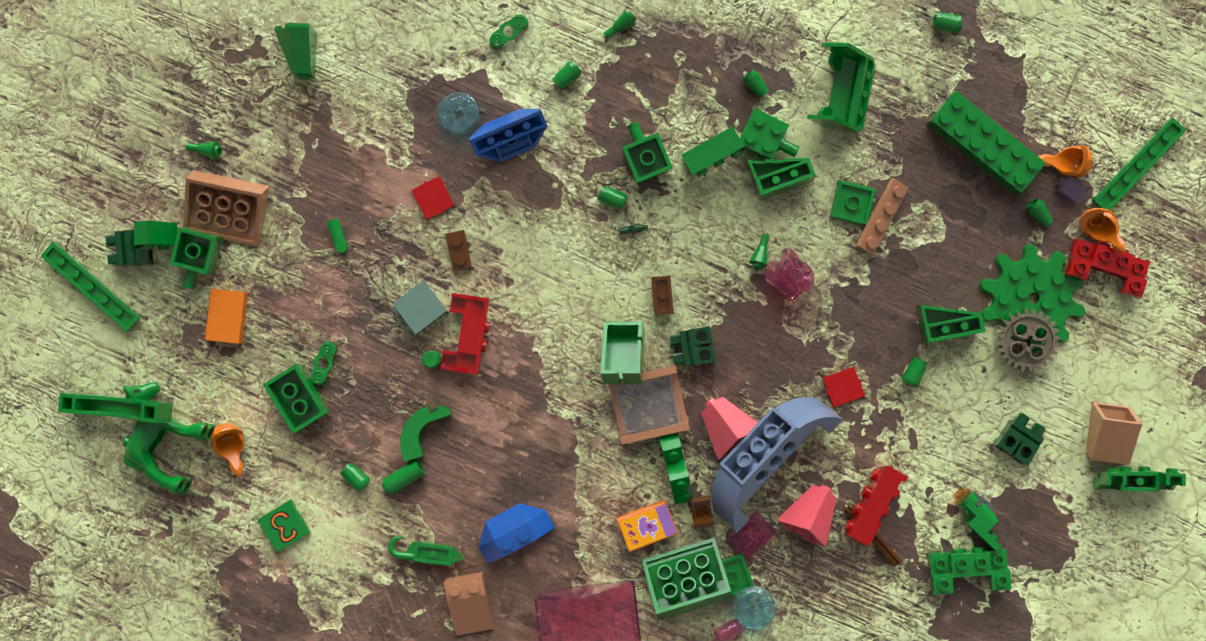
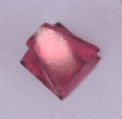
M783 249L780 260L769 262L765 268V280L792 301L801 293L809 292L814 286L815 273L792 249Z

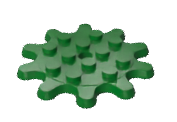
M1026 244L1023 247L1022 258L1016 262L1010 260L1005 254L998 255L995 258V264L1000 270L999 277L994 280L985 278L979 283V289L992 297L991 305L981 311L983 321L991 322L997 320L1004 327L1005 324L1002 320L1009 321V314L1015 317L1017 310L1023 314V310L1027 309L1030 314L1031 310L1034 309L1036 310V315L1041 311L1044 313L1043 318L1047 315L1051 317L1049 322L1054 321L1056 323L1052 328L1059 329V332L1055 335L1061 337V339L1057 341L1061 343L1066 342L1069 339V332L1065 328V320L1069 317L1081 318L1085 315L1086 310L1083 305L1074 302L1072 298L1073 292L1084 285V281L1074 276H1066L1062 272V265L1066 260L1065 255L1062 252H1054L1048 260H1042L1038 257L1037 248L1033 244ZM1031 293H1035L1038 296L1035 304H1032L1028 299ZM1023 324L1016 327L1017 334L1024 331ZM1043 328L1036 330V337L1043 335ZM1029 337L1026 339L1027 342L1042 344V341H1036ZM1034 347L1031 352L1037 353L1040 349L1039 347Z

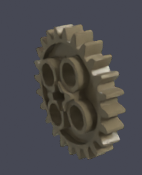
M1024 309L1023 314L1017 310L1015 317L1009 314V321L1003 319L1002 321L1005 326H998L1002 332L995 334L1000 338L995 343L1001 345L996 350L1004 352L1000 358H1007L1005 362L1007 365L1013 362L1012 368L1014 369L1019 366L1020 370L1024 371L1025 367H1027L1030 372H1032L1033 366L1037 370H1040L1039 364L1047 366V359L1053 361L1050 355L1058 354L1054 347H1060L1055 342L1061 339V337L1055 335L1059 332V329L1052 328L1056 323L1054 321L1049 322L1050 316L1047 315L1043 318L1044 313L1041 311L1036 315V310L1032 309L1029 314L1028 310ZM1023 324L1024 331L1017 334L1016 327ZM1043 328V335L1036 337V330ZM1011 336H1017L1024 339H1028L1029 337L1036 341H1045V344H1037L1034 342L1025 343L1022 340L1011 339ZM1019 343L1020 350L1013 353L1012 346ZM1034 347H1039V354L1036 356H1032V349Z

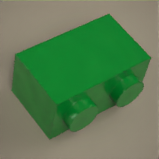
M149 220L134 222V245L143 246V249H155L156 246L158 250H170V246H174L177 235V223Z

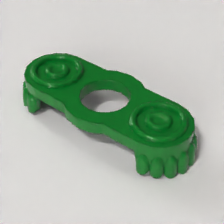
M519 14L508 22L502 23L500 28L490 36V46L495 50L502 49L503 45L515 39L517 34L523 29H527L528 19L524 15ZM506 26L513 27L514 33L512 36H505L503 34V29Z
M326 341L323 343L318 356L314 359L311 381L315 385H323L328 381L326 379L328 372L333 367V358L335 353L338 352V347L334 342ZM326 358L329 364L326 369H321L318 366L319 359Z

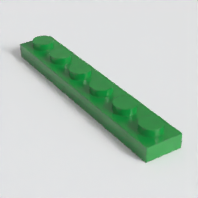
M1173 117L1169 118L1091 201L1098 208L1110 211L1185 133L1186 129Z
M52 242L42 253L41 257L126 332H129L142 318L58 243Z

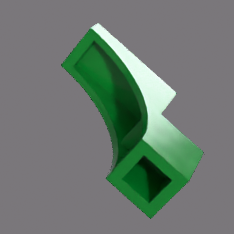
M678 432L659 436L675 505L690 501V498H693Z

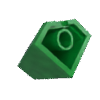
M286 23L285 28L275 26L274 31L292 74L298 77V80L315 78L317 32L309 23Z

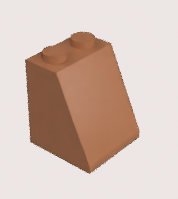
M1092 402L1086 452L1092 461L1097 463L1109 462L1118 466L1122 464L1130 465L1142 427V423L1132 408Z

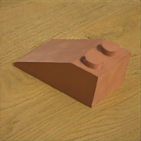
M484 571L446 578L444 587L456 636L494 629Z

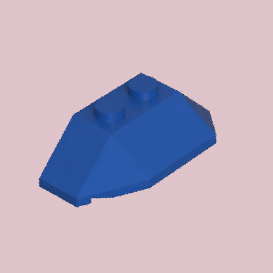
M518 109L483 124L469 140L477 157L502 162L535 148L548 126L541 109Z
M519 503L485 522L478 547L486 562L490 563L537 540L555 528L546 510Z

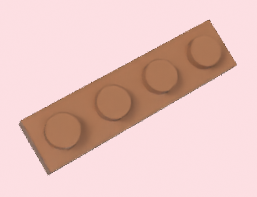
M890 179L856 243L857 247L868 254L874 255L909 187L897 179Z

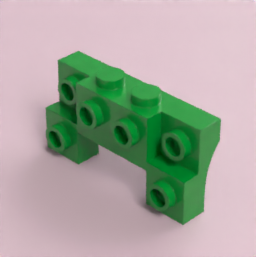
M1119 466V468H1107V471H1100V477H1093V489L1096 490L1115 489L1118 491L1160 492V490H1174L1178 485L1186 486V474L1178 472V469L1166 468V472H1157L1147 466H1139L1138 470H1132V467Z
M977 546L965 551L964 548H952L950 552L927 553L931 592L934 595L953 594V578L988 576L989 589L992 591L1012 590L1007 550L1004 548H999L995 551Z

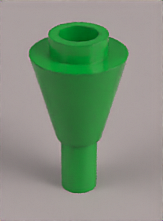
M624 10L613 23V26L604 32V35L608 39L616 32L636 25L634 21L637 19L631 11L627 12Z
M217 141L200 144L187 143L185 146L187 151L197 152L212 160H217L222 154V147Z
M762 234L760 244L749 260V263L755 269L762 270L763 267H767V244L769 240V235Z

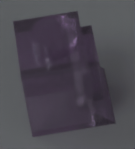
M1061 177L1055 184L1057 188L1054 193L1072 206L1074 203L1079 204L1090 187H1082L1083 184L1073 177Z

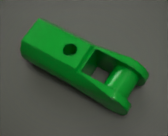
M339 219L326 222L336 250L340 254H345L348 251V245Z

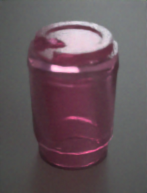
M736 617L717 627L714 634L719 641H732L745 630Z

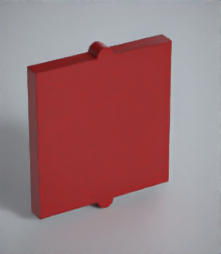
M440 176L428 182L424 181V184L412 189L426 220L438 214L442 215L445 210L455 206Z
M854 366L823 377L827 389L826 394L829 395L833 407L865 396L860 384L862 381L858 378Z

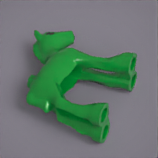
M157 382L137 386L132 385L131 387L123 386L126 394L125 398L151 400L161 389ZM174 419L169 423H150L135 420L136 425L131 436H126L123 441V446L126 447L123 462L126 466L135 469L139 475L144 472L146 478L157 483L162 489L169 490L174 495L179 493L185 495L190 489L192 478L185 476L171 477L165 474L157 466L153 451L163 440L166 431L199 441H208L211 439L215 425L198 422L187 426Z

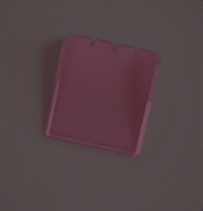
M634 580L569 587L540 593L538 598L534 599L536 613L542 612V615L536 616L538 632H544L543 635H539V641H641Z

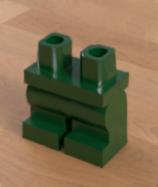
M134 229L114 231L115 234L105 237L108 247L116 246V253L107 255L108 264L121 267L154 265L153 249H143V246L134 245Z
M710 326L679 332L680 334L670 336L671 347L682 345L683 353L672 354L674 364L689 366L716 362L713 345L702 347V344L713 343Z
M1019 413L1014 420L1007 422L1001 434L993 441L992 445L1008 454V456L1020 464L1029 466L1040 444L1044 441L1042 435L1045 427L1034 423L1031 429H1028L1025 426L1030 418L1024 413Z

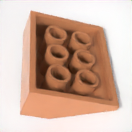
M194 170L186 177L183 227L221 236L225 240L259 246L268 204L269 186Z

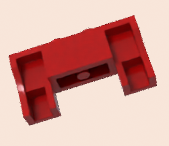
M1076 238L1073 239L1070 257L1064 275L1074 276L1084 281L1087 280L1090 269L1120 279L1124 278L1119 293L1134 296L1133 298L1139 299L1142 298L1148 281L1145 277L1150 262L1136 258L1135 255L1129 254L1127 249H1125V253H1121L1111 248V245L1108 243L1099 242V244H1094Z
M451 293L452 300L449 312L463 314L458 350L457 352L443 350L440 369L478 375L482 352H486L487 341L484 339L485 333H489L490 322L487 321L490 298Z

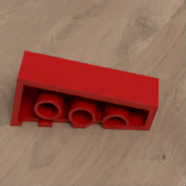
M889 465L874 469L869 477L871 479L869 485L865 486L861 492L862 499L860 503H857L853 508L852 513L854 515L852 519L848 520L845 524L843 536L863 547H869L881 526L880 518L883 519L888 514L890 501L897 498L900 493L898 487L901 481L906 482L909 476Z

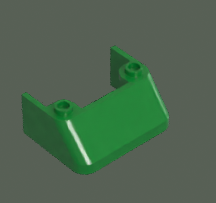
M822 43L821 47L831 52L828 64L835 71L829 107H822L817 115H808L807 119L825 127L861 132L865 123L873 82L875 60L872 56L850 43Z

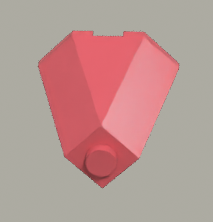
M724 397L717 400L714 398L709 400L705 404L706 408L701 413L716 457L719 460L726 457L758 423Z
M812 485L779 517L778 521L785 529L792 533L795 531L808 542L826 547L836 497L829 487Z

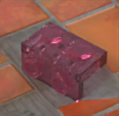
M757 511L748 517L750 520L738 533L733 530L728 535L747 559L776 534Z

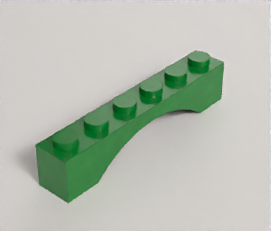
M76 392L60 393L58 412L120 417L150 423H169L172 420L173 403Z

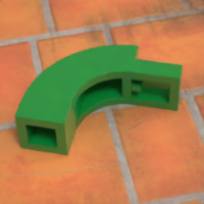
M429 405L418 410L408 419L400 438V448L404 462L425 455L421 443V433L424 427L433 420L452 415L450 407L445 408V405L433 408L434 412H432Z

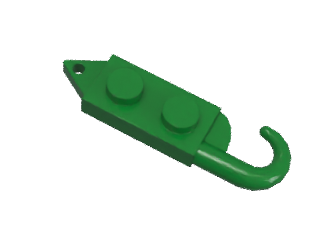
M402 536L393 537L388 544L389 553L397 559L451 566L452 563L465 558L452 545L415 541L408 546L407 552L395 550L394 543L397 540H401Z

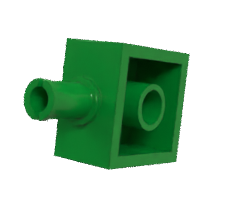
M756 108L752 111L740 136V140L744 145L743 150L764 160L773 159L776 151L779 150L795 157L800 146L785 140L784 135L789 124Z
M639 122L628 125L627 128L634 142L622 147V152L636 185L671 172L673 167L659 133L644 137Z
M178 227L169 265L186 270L182 287L194 289L198 273L205 275L214 274L223 237L188 227Z

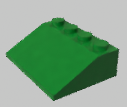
M715 537L642 560L656 615L660 620L734 598Z

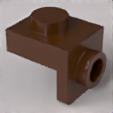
M710 497L690 498L694 527L705 528L712 526Z

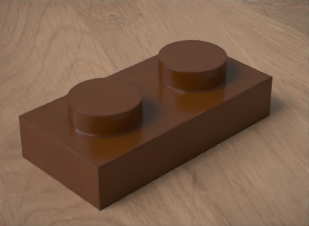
M465 230L446 233L453 272L472 268Z
M670 275L651 277L654 315L674 314Z

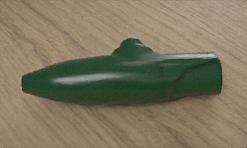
M631 225L621 227L618 230L620 235L643 231L648 228V225Z

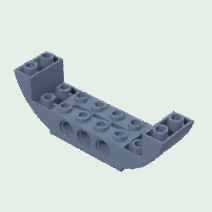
M812 397L796 398L776 408L772 407L720 463L721 467L716 474L712 486L711 501L713 510L738 533L750 520L740 510L741 507L818 425L830 434L843 419L819 399Z

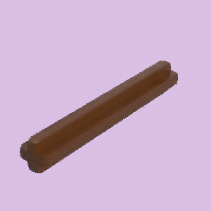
M853 504L848 505L844 509L851 519L854 515L852 513ZM876 533L872 543L892 566H897L901 559L884 539Z

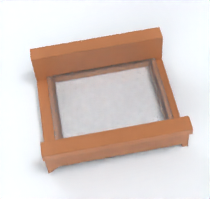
M675 365L643 372L642 384H625L624 381H621V384H608L620 432L621 444L690 430Z

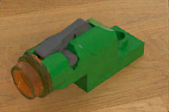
M964 486L959 488L954 493L953 498L955 503L961 507L968 517L964 523L991 549L997 551L1002 545L997 542L999 538L990 531L998 522L993 512V504L969 488L966 489Z

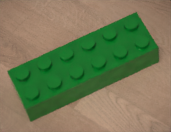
M956 90L946 98L926 123L1014 195L1022 193L1046 164Z

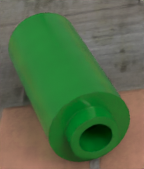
M413 459L385 477L382 488L387 494L395 495L426 473L417 459Z

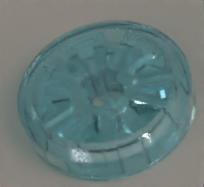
M455 92L442 99L438 106L437 116L439 123L447 132L453 135H465L477 126L480 119V110L476 101L470 95ZM462 109L461 112L464 115L463 117L459 116V119H457L454 112L455 110Z
M759 586L744 588L736 595L733 601V613L736 620L742 626L749 629H759L766 626L772 621L776 612V605L772 595L766 589ZM755 604L757 610L753 611L751 605Z

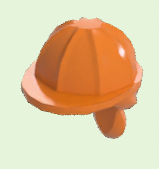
M1084 145L1065 148L1054 156L1049 154L1038 156L1046 163L1044 166H1053L1060 174L1071 178L1085 176L1094 164L1093 155L1089 148Z
M1093 208L1082 214L1079 225L1085 234L1100 243L1109 242L1114 250L1125 253V242L1118 235L1120 226L1113 212L1108 209Z
M222 423L215 427L210 443L215 453L219 457L227 459L230 470L237 477H240L244 469L243 463L240 460V454L245 445L244 434L237 426L231 423Z

